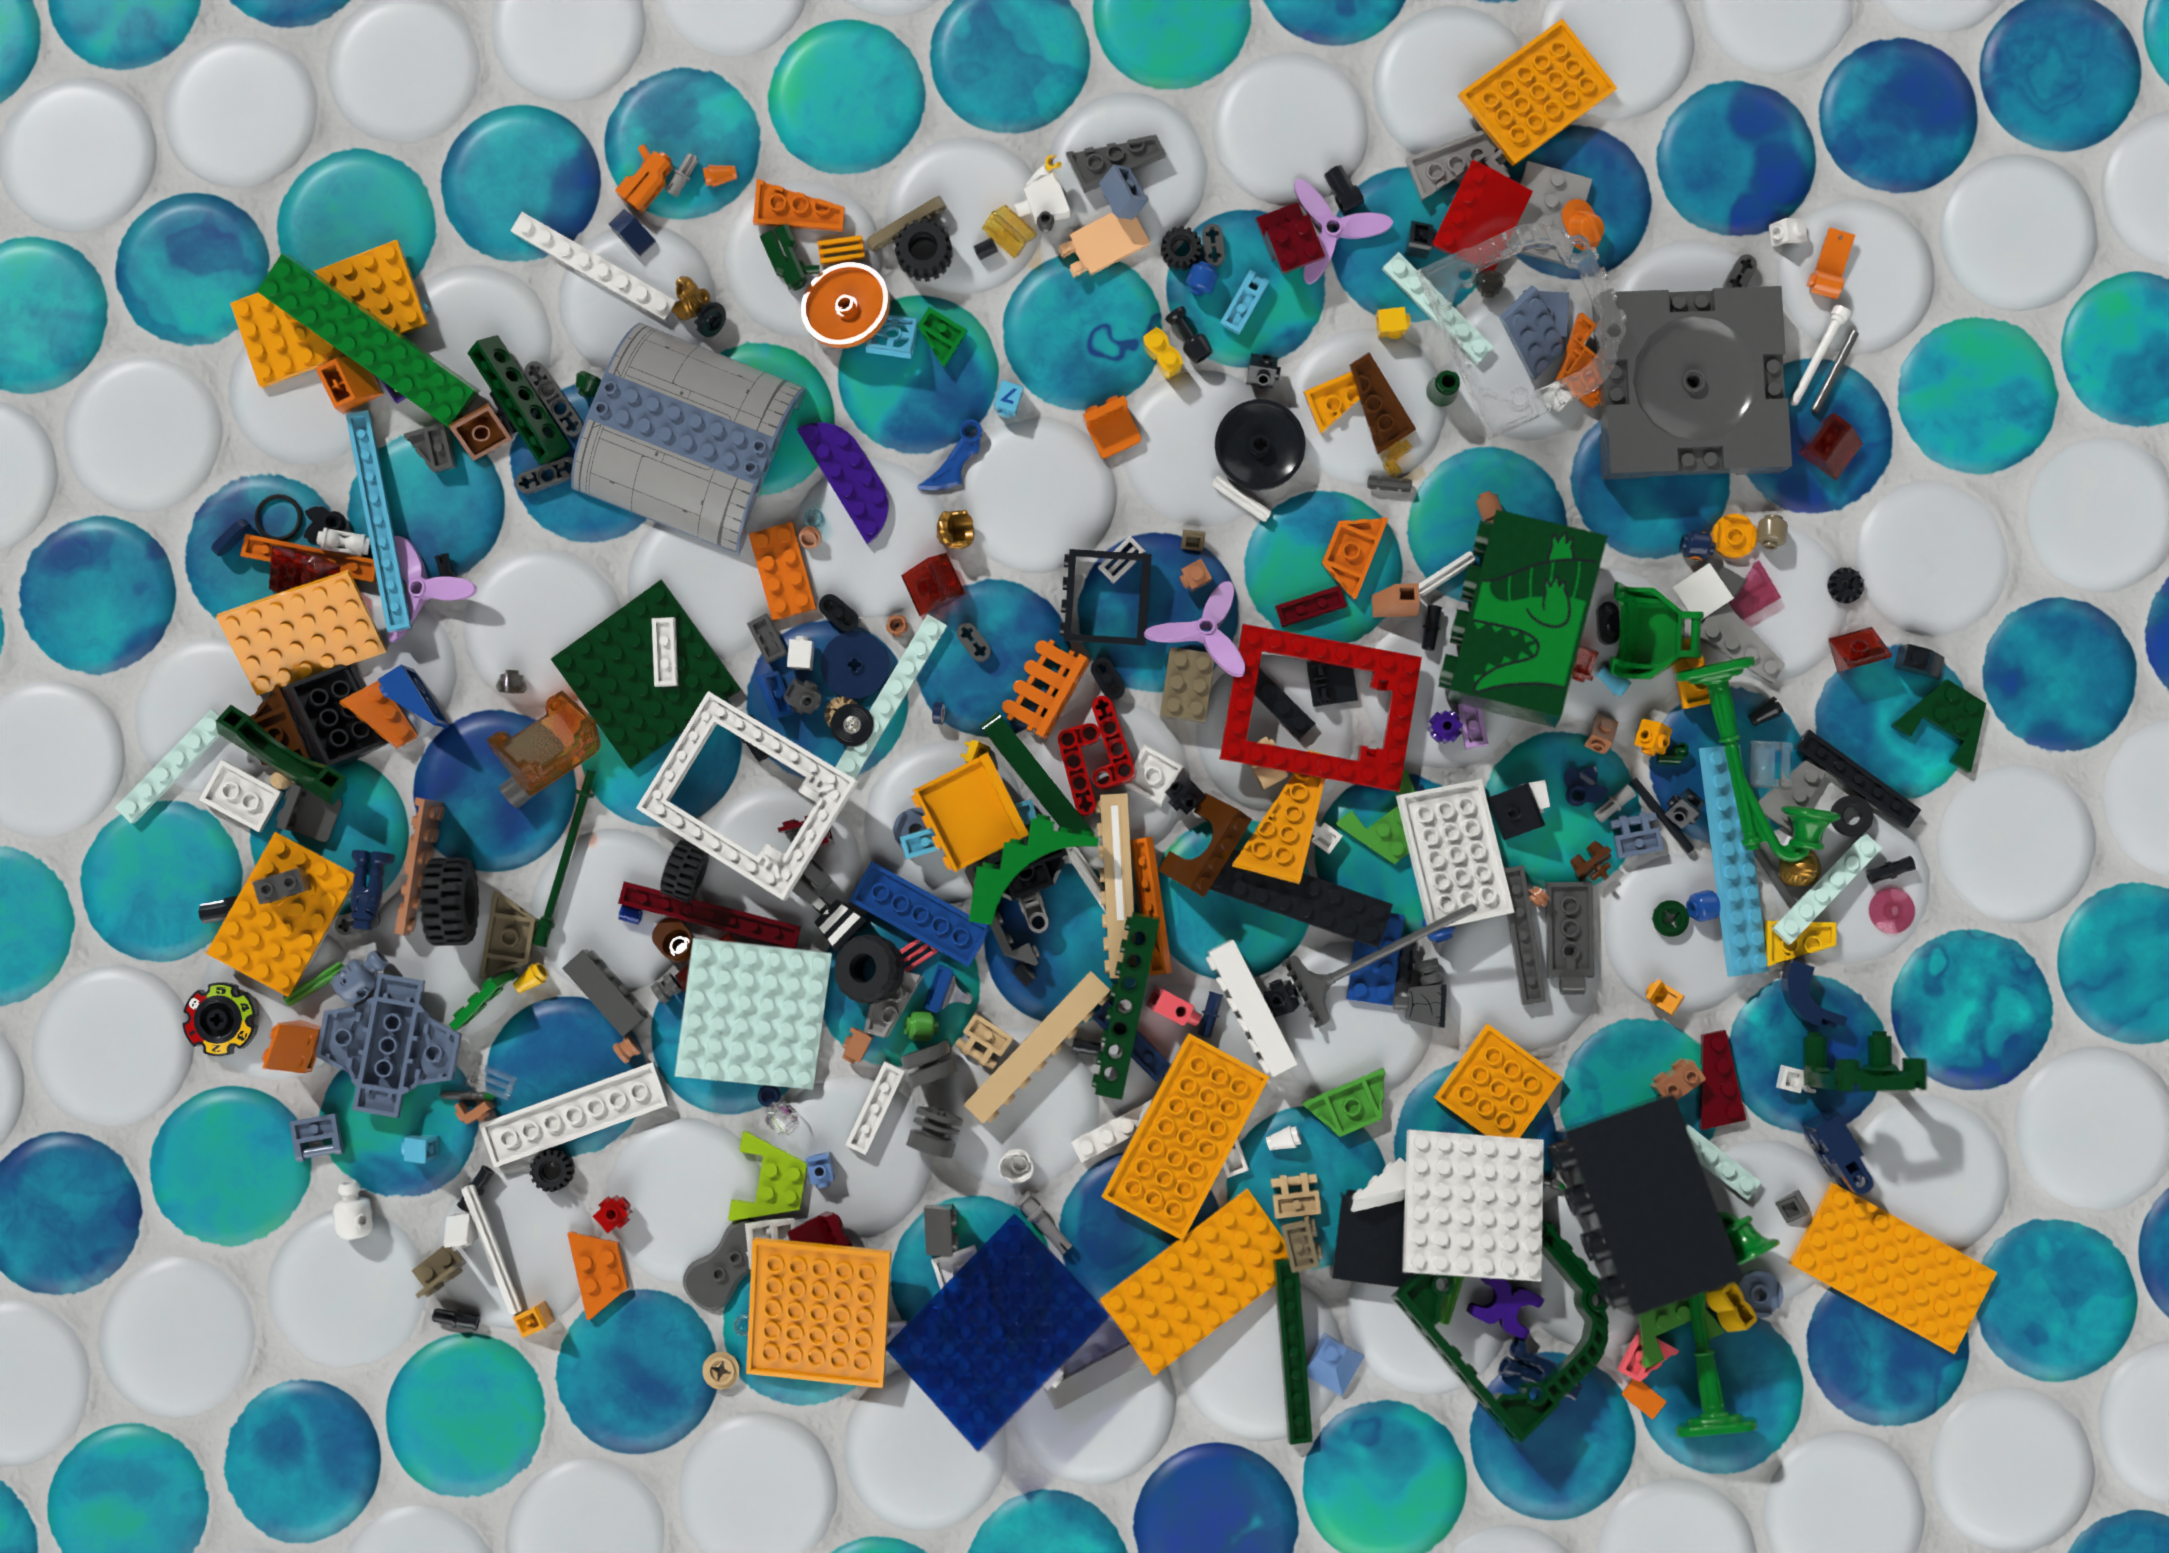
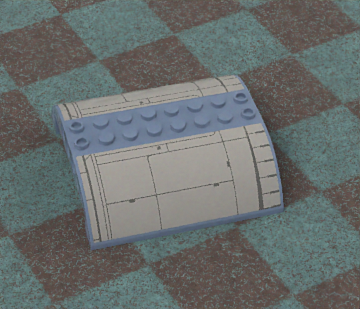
M638 323L626 333L619 343L591 404L574 454L571 488L740 555L748 536L744 530L792 411L794 408L799 410L807 388L658 329Z

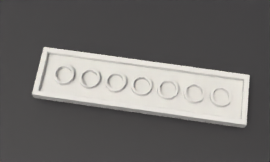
M651 1062L479 1124L493 1167L495 1168L668 1106L669 1102L655 1062Z

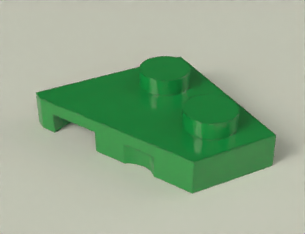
M928 307L917 325L941 366L946 368L968 333V330L931 307Z

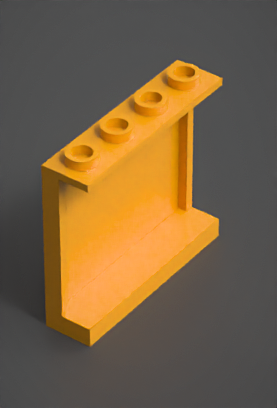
M988 752L912 790L914 793L911 796L916 808L921 807L924 816L921 818L926 828L932 829L935 836L931 838L937 850L942 849L945 855L942 860L947 870L952 869L953 872H956L1002 849L1004 842L1009 843L1010 838L1020 840L1029 835Z

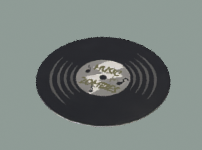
M855 703L841 706L835 711L831 719V732L838 742L846 746L863 744L871 736L874 727L871 713L864 706Z

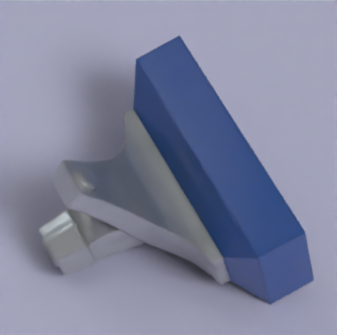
M938 964L923 1007L938 1013L953 1002L970 1004L973 996L969 993H963L958 988L952 969Z

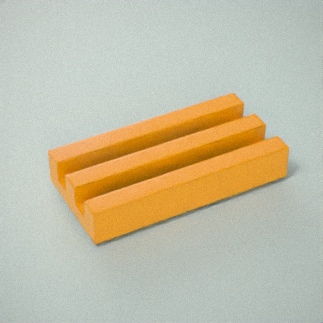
M862 235L817 241L821 265L865 259ZM859 243L858 245H850V246H843V247L823 249V247H831V246H838V245ZM860 250V253L829 258H825L824 256L828 254Z

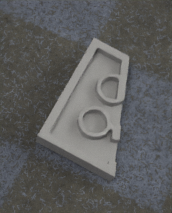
M1803 761L1758 801L1766 817L1786 830L1792 831V821L1788 815L1781 811V808L1783 806L1805 808L1826 772L1808 761Z

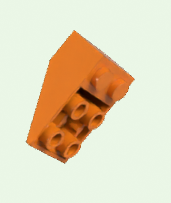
M303 1020L277 1023L270 1033V1039H272L270 1046L263 1053L262 1061L264 1063L262 1068L296 1073L312 1072L317 1058L316 1051L321 1026Z

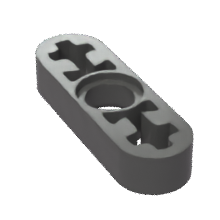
M565 457L523 472L517 476L515 485L522 493L532 494L571 480V473L562 471L560 472L562 477L559 478V472L555 467L558 466L560 470L566 469L567 463L572 465L574 458ZM546 470L554 472V478L549 482H545L542 479V474ZM535 474H537V479L541 483L540 485H538V483L534 481L529 484L530 488L528 489L521 485L525 483V478H527L529 481L535 480Z

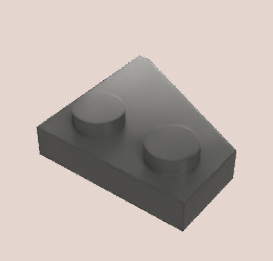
M443 423L404 433L405 439L411 442L416 449L415 451L426 461V465L432 472L438 473L457 467L449 430Z

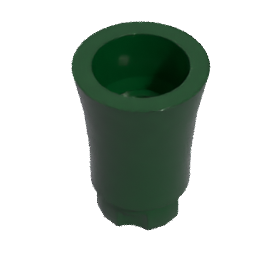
M1445 370L1429 381L1426 394L1431 403L1443 407L1454 402L1460 386L1458 374Z

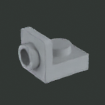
M1500 149L1497 152L1491 151L1484 158V165L1510 178L1508 169L1502 163L1498 164L1497 162L1503 155L1502 150Z

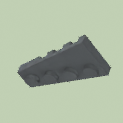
M1157 135L1131 139L1121 144H1116V142L1110 143L1106 147L1096 149L1094 147L1085 148L1081 152H1065L1066 158L1084 194L1100 187V181L1113 164L1129 167L1134 172L1166 157V153Z

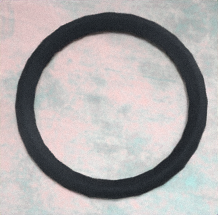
M283 494L271 495L262 500L255 511L254 517L257 530L262 536L279 541H285L293 537L299 531L303 519L298 503L293 498ZM274 499L289 501L295 507L298 516L295 528L289 534L281 537L271 536L266 533L261 527L259 519L264 505Z

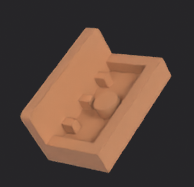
M1680 1058L1671 1065V1070L1666 1073L1661 1072L1653 1078L1654 1082L1649 1086L1654 1093L1661 1096L1674 1094L1677 1101L1705 1081L1706 1078L1693 1060H1683V1058Z

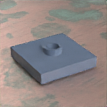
M1539 291L1561 338L1566 339L1569 293Z

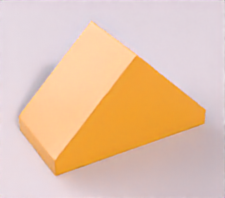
M545 1301L512 1317L522 1338L543 1330L555 1322Z

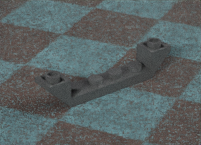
M989 855L966 866L965 874L973 889L976 876L974 866L989 861ZM1000 912L995 913L993 925L990 926L1003 954L1034 966L1039 964L1037 959L1041 958L1036 945L1031 947L1030 943H1027L1012 950L1011 946L1015 945L1009 932L1005 934L1001 925L1005 923Z

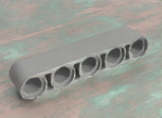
M1128 1341L1064 1375V1379L1056 1388L1051 1386L1048 1391L1045 1388L1044 1390L1053 1408L1057 1410L1139 1367L1144 1362Z

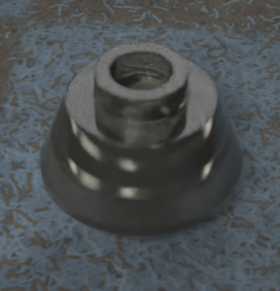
M1480 271L1475 276L1477 291L1483 297L1493 298L1500 293L1506 279L1502 273L1497 271Z
M505 670V674H500L496 684V689L502 693L520 694L525 693L528 689L524 675H519V670Z

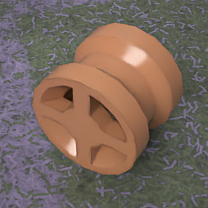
M626 1035L621 1043L613 1045L615 1053L625 1064L631 1061L632 1056L641 1053L640 1047L630 1035Z

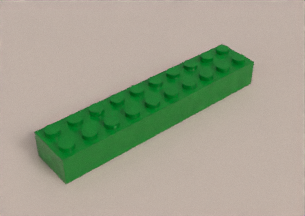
M281 253L257 290L259 294L448 428L450 424L464 416L480 392L478 388L291 255Z

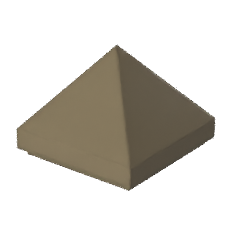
M1183 529L1181 549L1203 551L1206 532Z

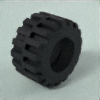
M916 219L913 220V225L910 226L909 223L904 225L905 230L901 229L898 232L899 238L895 240V253L902 271L906 272L910 278L914 276L917 281L925 278V282L930 281V277L938 279L940 273L944 275L946 267H950L951 258H953L950 237L945 232L942 225L937 226V222L933 220L931 223H928L927 219H922L921 223H918ZM923 240L933 242L937 246L934 256L928 260L914 258L911 255V249L917 242Z
M680 840L674 846L665 865L660 883L661 894L689 903L701 886L708 866L709 854L690 842Z

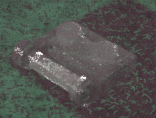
M1751 741L1750 787L1778 788L1781 790L1792 789L1790 760L1793 743ZM1775 751L1781 752V780L1774 779Z

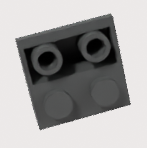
M953 1204L925 1205L926 1255L953 1257L955 1250H958L959 1233H954V1227L958 1224V1211L953 1210Z

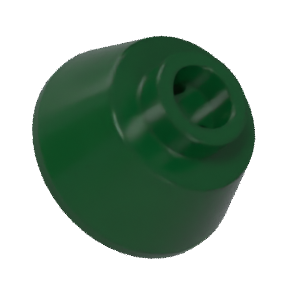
M586 371L578 372L575 388L578 389L577 394L589 400L591 397H595L601 379Z

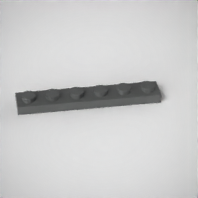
M1524 865L1504 868L1514 908V913L1507 914L1521 1004L1546 1002Z

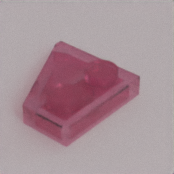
M1760 560L1753 563L1751 570L1745 577L1746 583L1736 598L1729 601L1734 612L1742 620L1781 598Z

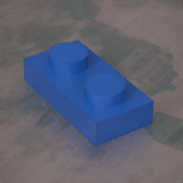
M779 671L756 678L773 720L795 713L791 709V705L787 704L783 698L786 688Z

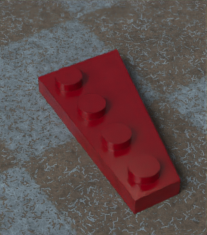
M1726 1030L1701 1034L1700 1064L1702 1065L1701 1072L1706 1079L1700 1083L1701 1121H1699V1129L1704 1130L1745 1121L1746 1116Z

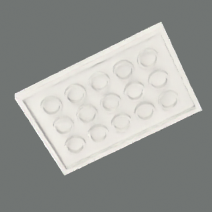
M1482 779L1396 796L1427 925L1469 904H1474L1476 911L1446 927L1514 913Z

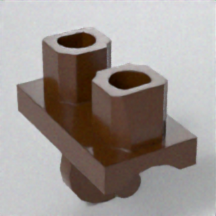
M1594 841L1586 848V851L1592 856L1591 859L1586 862L1578 854L1570 860V865L1575 871V876L1579 882L1589 875L1593 881L1598 877L1606 880L1609 878L1606 871L1611 868V865L1606 861L1612 857L1610 853L1612 850L1608 846L1603 847L1600 843Z

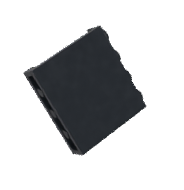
M1347 1189L1346 1193L1340 1192L1341 1203L1334 1260L1330 1270L1331 1278L1401 1287L1414 1274L1403 1272L1405 1198L1399 1202L1353 1212L1351 1211L1352 1197L1357 1190Z

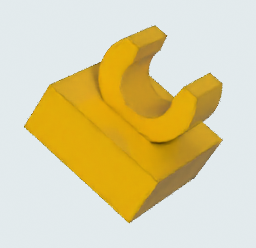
M971 740V742H965L964 744L969 747L967 754L961 753L960 756L964 758L965 762H970L987 752L989 753L991 747Z

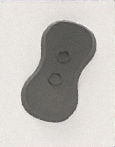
M746 1218L730 1224L716 1249L709 1255L694 1261L686 1269L683 1276L684 1290L689 1298L699 1307L709 1311L724 1307L733 1297L741 1280L751 1273L746 1254L748 1250L745 1223L757 1221Z

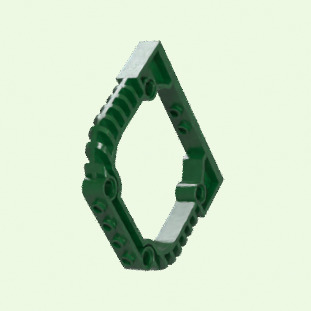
M1543 1218L1542 1254L1575 1291L1573 1298L1574 1306L1584 1319V1327L1581 1339L1573 1351L1540 1383L1528 1381L1520 1385L1518 1393H1495L1492 1395L1477 1378L1476 1375L1478 1373L1469 1363L1466 1365L1461 1359V1352L1454 1345L1450 1346L1434 1326L1441 1320L1443 1297L1452 1294L1454 1291L1455 1282L1452 1278L1453 1276L1414 1273L1390 1296L1510 1439L1517 1443H1522L1561 1405L1559 1402L1597 1366L1604 1355L1609 1339V1320L1605 1311L1609 1306L1605 1305L1598 1289L1596 1279L1599 1278L1596 1275H1592L1587 1269V1263L1572 1252L1573 1247L1565 1239L1562 1240L1557 1234V1228ZM1439 1278L1444 1282L1442 1291L1438 1290L1436 1286ZM1594 1294L1598 1297V1304L1596 1306L1592 1303ZM1531 1388L1536 1390V1397L1533 1400L1529 1395Z

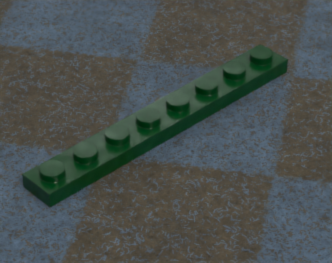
M1289 1258L1274 1259L1288 1443L1290 1445L1313 1442L1299 1271L1292 1273Z

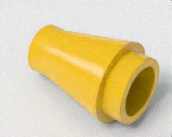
M540 963L531 964L513 982V986L521 994L528 989L545 983L549 977L548 972Z

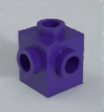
M1444 710L1441 713L1437 711L1429 720L1431 725L1427 730L1431 732L1430 736L1435 741L1445 744L1450 740L1454 742L1462 733L1459 729L1463 724L1459 722L1461 718L1453 711L1447 712ZM1444 722L1451 726L1450 730L1443 728Z

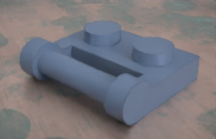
M338 1113L289 1122L297 1162L306 1161V1158L345 1153ZM332 1138L333 1143L305 1149L303 1146L305 1142Z

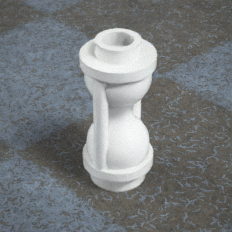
M324 527L323 532H318L317 545H321V550L362 557V555H369L370 539L364 534H355Z

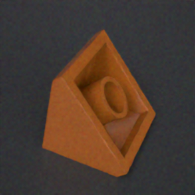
M489 403L449 425V428L473 461L512 440V436L502 418L499 417L497 410Z

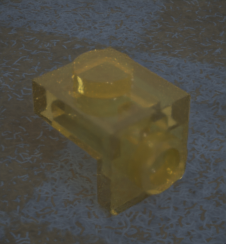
M1407 440L1403 443L1399 441L1394 443L1388 449L1390 452L1383 458V467L1389 475L1393 474L1395 477H1398L1401 474L1402 470L1395 461L1412 448Z

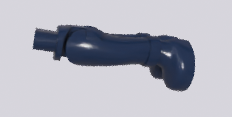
M353 850L351 857L356 862L357 867H354L353 871L354 877L351 892V918L354 919L352 929L371 930L372 921L376 920L374 916L377 915L382 900L383 868L386 864L394 862L395 855L372 851L371 853L365 850ZM371 862L369 884L366 888L368 863Z
M1515 1337L1509 1348L1510 1355L1526 1362V1364L1538 1369L1541 1373H1536L1506 1356L1499 1365L1498 1374L1503 1377L1515 1375L1526 1382L1540 1383L1558 1364L1539 1356L1533 1351L1530 1352L1527 1349L1525 1339ZM1578 1383L1564 1398L1567 1397L1574 1401L1582 1388V1384Z

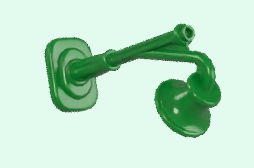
M1747 656L1674 672V679L1678 682L1688 681L1692 685L1700 683L1707 685L1713 716L1720 736L1719 742L1724 744L1744 837L1741 843L1743 846H1746V850L1759 849V843L1768 842L1773 853L1779 859L1786 862L1802 860L1809 854L1811 849L1822 850L1824 844L1821 843V839L1826 827L1830 823L1840 820L1841 814L1812 808L1783 806L1781 811L1790 817L1794 828V837L1789 840L1786 846L1780 844L1745 777L1737 742L1741 736L1737 732L1729 680L1733 676L1742 674L1745 668L1754 666L1756 664L1755 657Z
M1719 1212L1739 1265L1764 1254L1780 1244L1778 1239H1768L1758 1233L1750 1223L1753 1220L1750 1215L1738 1219L1734 1214ZM1706 1292L1689 1297L1688 1302L1696 1351L1693 1352V1355L1696 1356L1702 1413L1699 1416L1689 1418L1687 1422L1678 1424L1675 1428L1676 1436L1698 1437L1757 1430L1756 1418L1743 1417L1740 1413L1725 1411L1720 1379L1713 1355L1715 1350L1710 1348L1704 1312Z

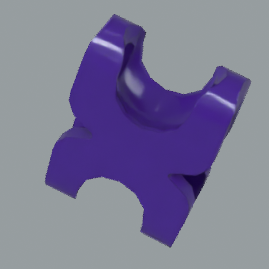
M1480 1278L1481 1281L1492 1287L1494 1292L1493 1299L1484 1306L1469 1303L1466 1311L1488 1324H1495L1499 1320L1500 1326L1506 1332L1525 1340L1528 1339L1530 1331L1518 1322L1517 1313L1525 1305L1541 1307L1544 1299L1540 1295L1521 1286L1511 1290V1285L1505 1279Z

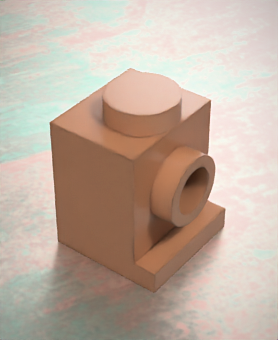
M853 1026L849 1031L853 1033L852 1037L848 1035L842 1046L845 1049L842 1058L852 1064L855 1061H862L874 1036Z

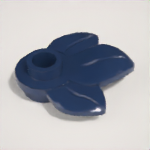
M1571 766L1564 775V783L1567 787L1565 798L1570 805L1578 807L1586 802L1597 803L1605 797L1608 789L1597 785L1598 772L1596 767H1588L1578 772L1576 768ZM1574 791H1578L1580 794L1578 800L1573 798Z

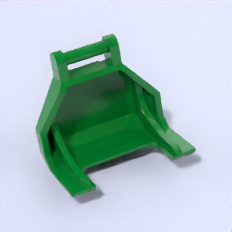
M1615 582L1614 600L1619 602L1621 618L1619 649L1616 657H1610V673L1612 675L1626 679L1651 680L1683 658L1701 659L1702 651H1699L1700 630L1704 612L1682 611L1655 588L1627 587L1620 582ZM1685 620H1691L1690 650H1683Z

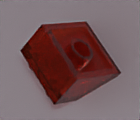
M947 553L928 557L901 575L919 616L952 603L965 594Z

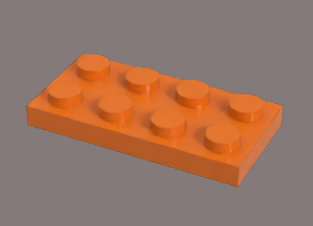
M793 522L749 533L772 621L816 610L815 600Z

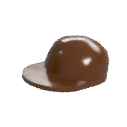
M671 917L659 922L652 933V941L667 959L675 963H682L690 959L694 938L692 933L679 919Z

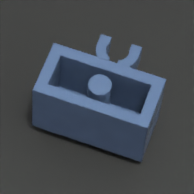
M1113 164L1099 183L1104 197L1112 208L1113 214L1118 218L1133 220L1149 200L1148 196H1145L1143 193V187L1139 185L1129 167Z

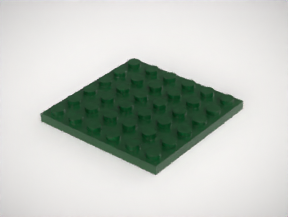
M659 580L551 658V661L629 769L634 768L681 734L708 691L726 701L742 690L663 580ZM675 617L679 686L655 687L652 618Z

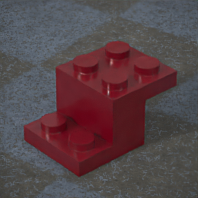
M1298 202L1256 217V223L1272 261L1277 260L1282 274L1325 258L1309 214L1303 215Z

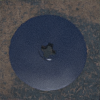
M860 631L845 632L836 636L826 646L821 658V672L828 687L836 694L848 699H862L874 694L882 687L889 672V659L883 645L872 635ZM854 659H857V662L861 664V667H857L856 671L849 667V663H853Z

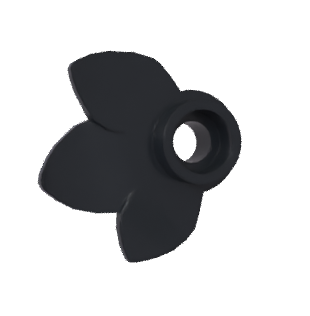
M323 506L311 507L305 511V514L312 523L306 529L303 537L311 541H317L318 532H323L324 527L343 531L346 527V518L342 513L337 511L330 512ZM334 519L339 521L336 527L332 525Z

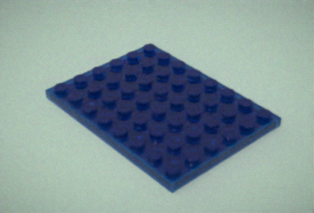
M1013 1214L886 1345V1350L977 1452H980L1099 1329L1111 1314L1016 1214Z

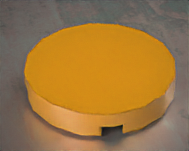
M1738 513L1728 514L1720 518L1714 524L1711 531L1712 542H1715V551L1728 559H1739L1749 554L1757 542V529L1748 517Z

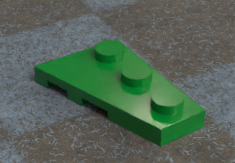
M512 969L496 978H488L481 985L483 989L469 997L467 1000L469 1004L466 1007H461L453 1014L455 1019L449 1026L454 1031L466 1026L487 1006L485 1001L489 1002L504 990L501 986L514 981L519 975Z

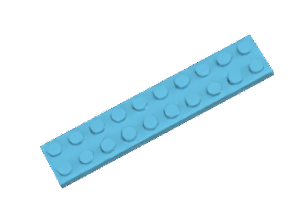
M1738 745V746H1739V751H1740L1741 760H1742L1741 748H1740V745ZM1724 746L1699 748L1716 890L1721 907L1719 914L1727 977L1768 972L1754 850H1746V846H1743L1741 843L1744 837Z

